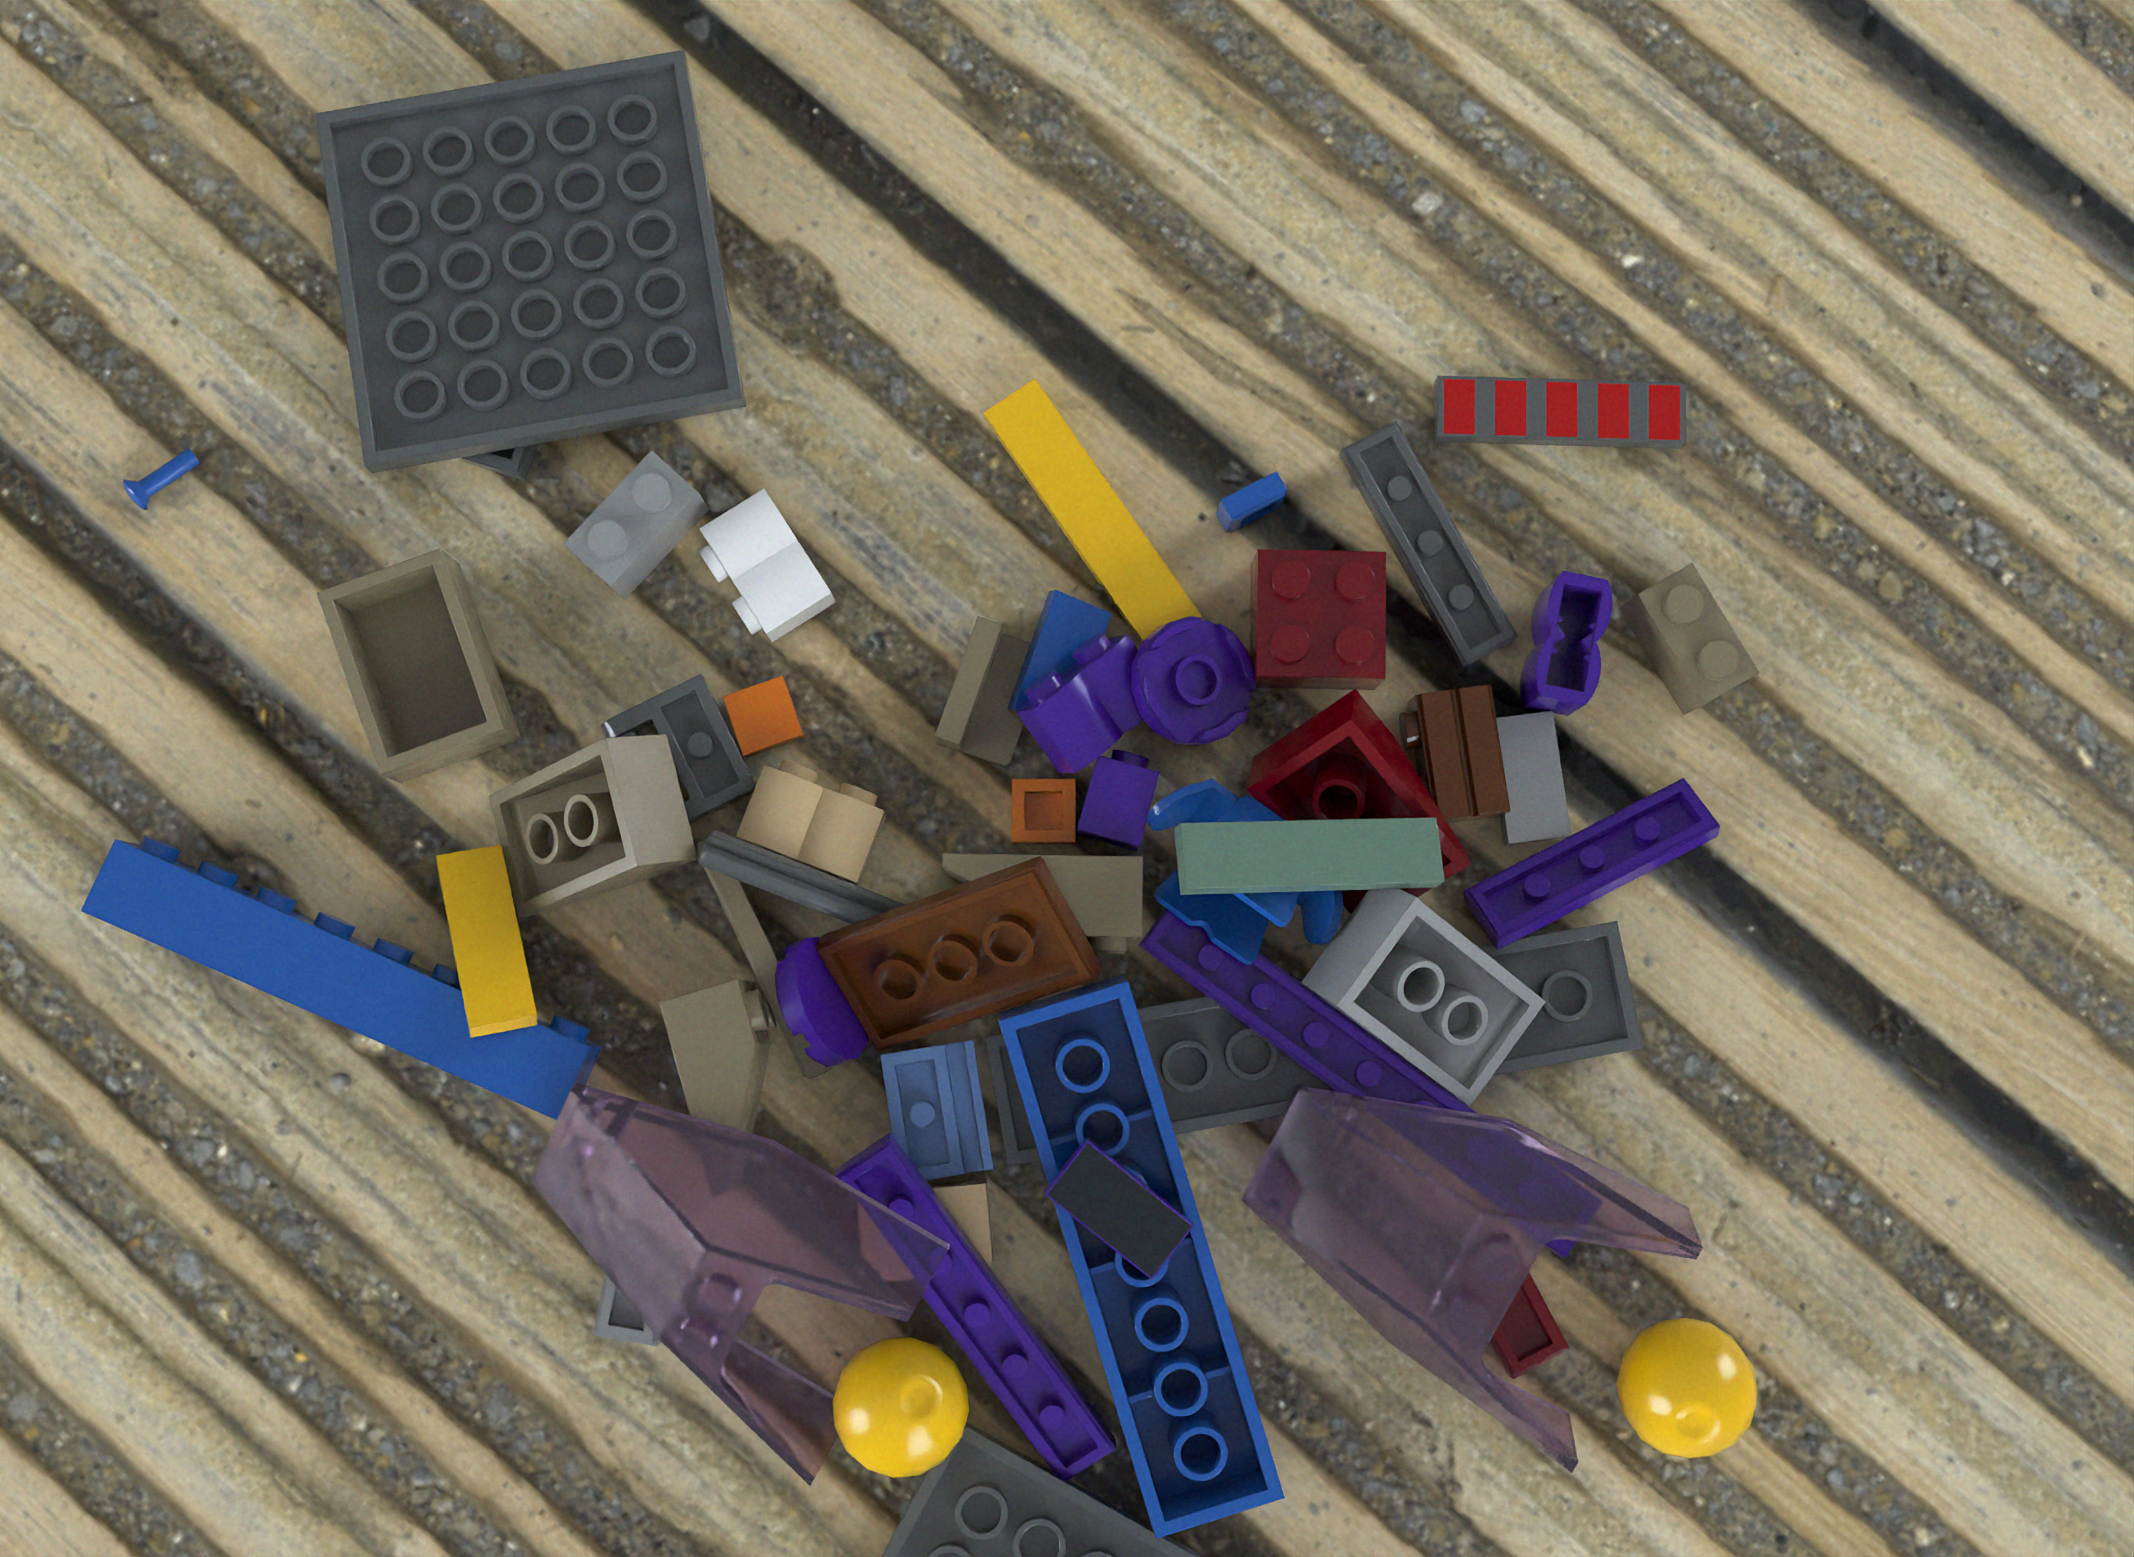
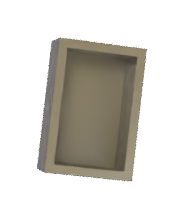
M441 548L317 592L379 775L403 783L521 739L461 566Z

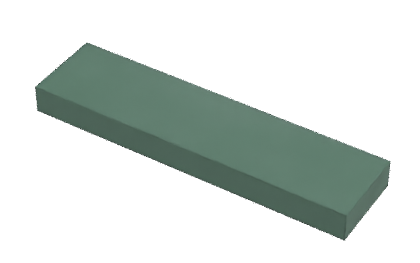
M1436 818L1179 823L1174 829L1180 895L1437 888L1445 882Z

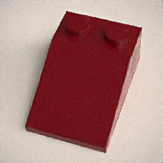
M1356 688L1253 757L1246 789L1254 799L1285 821L1436 818L1444 880L1470 865L1468 855L1399 743ZM1406 888L1402 890L1418 898L1432 888ZM1342 890L1343 906L1350 914L1368 890Z

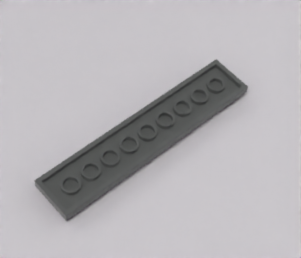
M1617 921L1521 938L1499 950L1493 944L1477 946L1546 1001L1493 1076L1644 1048ZM1207 996L1137 1009L1175 1135L1350 1103ZM1003 1034L987 1036L985 1041L1007 1165L1011 1166L1041 1160Z

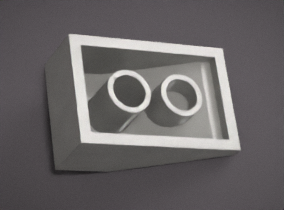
M1402 889L1368 890L1301 982L1469 1107L1546 1002L1418 898Z

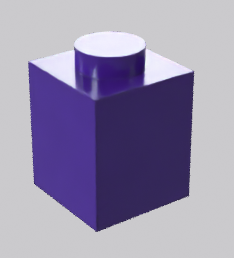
M1114 749L1112 750L1111 758L1099 756L1096 759L1076 835L1137 852L1160 772L1147 769L1149 764L1148 758Z

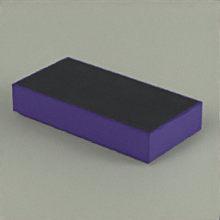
M1087 1137L1044 1190L1048 1198L1151 1280L1194 1227L1190 1219Z

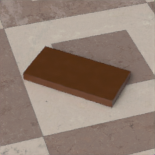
M1042 856L826 933L821 936L815 945L816 950L877 1052L1095 980L1103 968Z

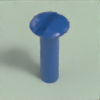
M188 448L138 482L123 479V486L128 496L138 507L148 510L149 499L152 495L201 463Z

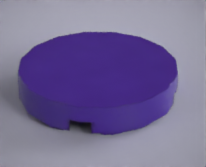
M1189 616L1158 626L1141 642L1132 662L1130 689L1138 713L1153 732L1174 744L1199 746L1228 737L1245 721L1250 707H1247L1250 701V692L1255 691L1254 668L1246 647L1232 630L1220 623L1213 624L1208 620H1201L1203 618Z
M807 937L787 945L782 951L786 958L777 962L775 971L777 1001L784 1022L788 1029L791 1030L793 1036L802 1033L806 1041L811 1045L803 1049L809 1058L826 1067L837 1066L858 1058L866 1048L868 1035L815 948L820 937Z

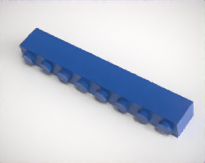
M143 835L140 844L114 840L81 909L82 912L555 1120L571 1118L602 1049V1046L586 1040L590 1032L589 1028L565 1017L554 1015L550 1024L537 1018L536 1026L470 1038L456 969L436 963L433 972L410 963L414 952L408 948L379 937L373 947L353 938L352 935L356 926L342 919L319 912L314 921L294 912L293 910L298 901L287 895L260 886L257 895L236 887L235 884L239 875L207 861H202L198 869L177 861L182 850L147 835Z

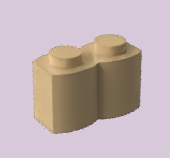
M783 760L779 770L764 765L736 838L859 886L886 817L884 810L875 807L878 796L847 783H842L839 792L815 784L818 773L790 761Z

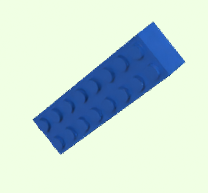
M1122 974L998 1012L1000 1028L1048 1185L1087 1137L1194 1224L1192 1230L1151 1280L1054 1202L1155 1538L1164 1537L1284 1499V1493L1128 980Z

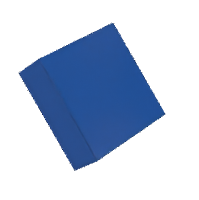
M1276 471L1221 499L1216 515L1225 532H1230L1231 534L1279 509L1286 496L1287 489Z

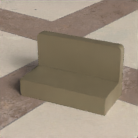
M977 616L935 734L938 745L1002 767H1008L1011 764L1024 723L1016 712L1008 710L1007 707L1030 642L1006 635L1002 631V624Z

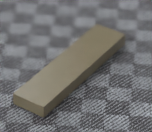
M704 840L696 843L697 847L695 849L698 856ZM704 867L803 1076L812 1079L833 1069L832 1066L826 1067L809 1058L803 1049L811 1045L806 1041L802 1033L793 1036L791 1030L788 1029L784 1022L777 1001L775 971L777 962L781 958L745 883Z

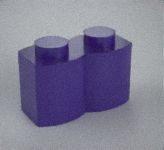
M1563 571L1538 596L1531 618V632L1535 647L1526 658L1520 677V694L1524 707L1546 712L1553 711V713L1568 716L1585 706L1593 696L1601 673V656L1597 641L1604 634L1612 613V591L1608 580Z
M1104 633L1093 636L1072 653L1077 662L1063 675L1060 676L1056 670H1053L1037 679L1025 690L1029 700L1016 713L1059 774L1078 772L1108 750L1124 733L1144 720L1137 711L1130 689L1132 662L1138 649L1128 634L1109 638Z

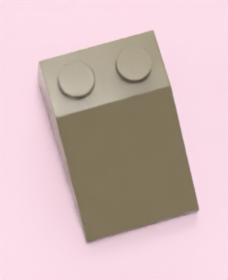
M666 734L604 738L489 795L518 918L532 916L657 877L698 859L677 778L676 767Z
M943 853L942 867L946 874L963 884L1042 856L1095 954H1125L1127 942H1137L1142 937L1143 857Z
M739 979L659 1002L713 1199L727 1195L744 1186L771 1046L767 1030L777 1027L776 1018L763 991L760 992L759 989H756L754 982Z

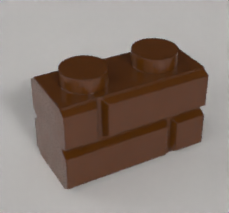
M1491 685L1421 693L1412 697L1407 702L1408 712H1402L1399 715L1401 741L1405 750L1414 749L1418 776L1447 823L1495 818L1511 812Z

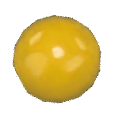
M1690 1318L1660 1321L1641 1331L1625 1349L1616 1383L1620 1408L1641 1440L1661 1453L1686 1459L1713 1456L1734 1445L1750 1427L1758 1392L1754 1367L1732 1336L1712 1323Z
M908 1336L881 1338L859 1350L841 1372L832 1401L834 1428L845 1450L866 1469L892 1478L918 1476L942 1463L962 1437L969 1413L967 1385L956 1363L937 1346Z

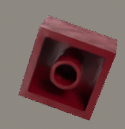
M1257 550L1251 563L1250 659L1254 668L1255 688L1354 690L1356 688V690H1375L1386 679V552Z

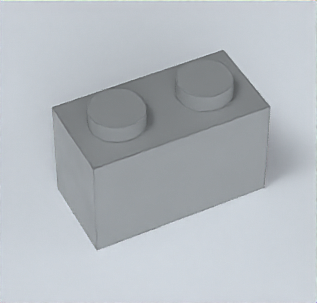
M651 450L563 544L617 595L625 600L709 511V508L699 492Z

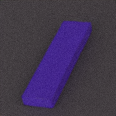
M1682 778L1464 890L1463 901L1494 947L1499 950L1718 837L1720 825L1687 781Z

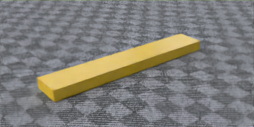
M1035 378L983 412L987 424L1140 643L1158 626L1189 616L1203 618Z

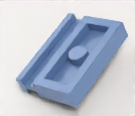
M974 1040L880 1055L892 1135L925 1180L994 1169Z

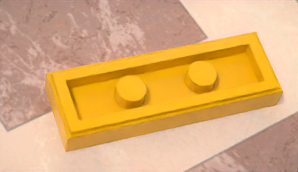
M495 845L436 855L437 869L470 1038L536 1026L537 1012L502 846Z

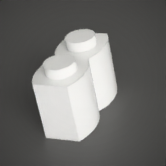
M765 489L760 490L700 528L709 544L698 551L718 582L723 581L729 576L742 595L733 601L732 605L752 635L763 628L770 640L774 642L836 603L831 591Z

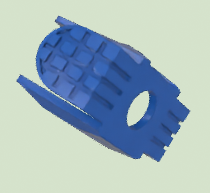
M1214 779L1188 785L1172 792L1160 800L1146 817V821L1154 831L1169 829L1178 826L1179 823L1285 821L1253 797L1244 795L1240 799ZM1178 869L1154 892L1155 899L1189 926H1200L1205 929L1211 942L1244 964H1252L1256 960L1268 920L1279 927L1286 926L1292 918L1296 903L1301 906L1305 937L1310 943L1325 945L1331 941L1337 932L1343 912L1342 890L1180 895Z

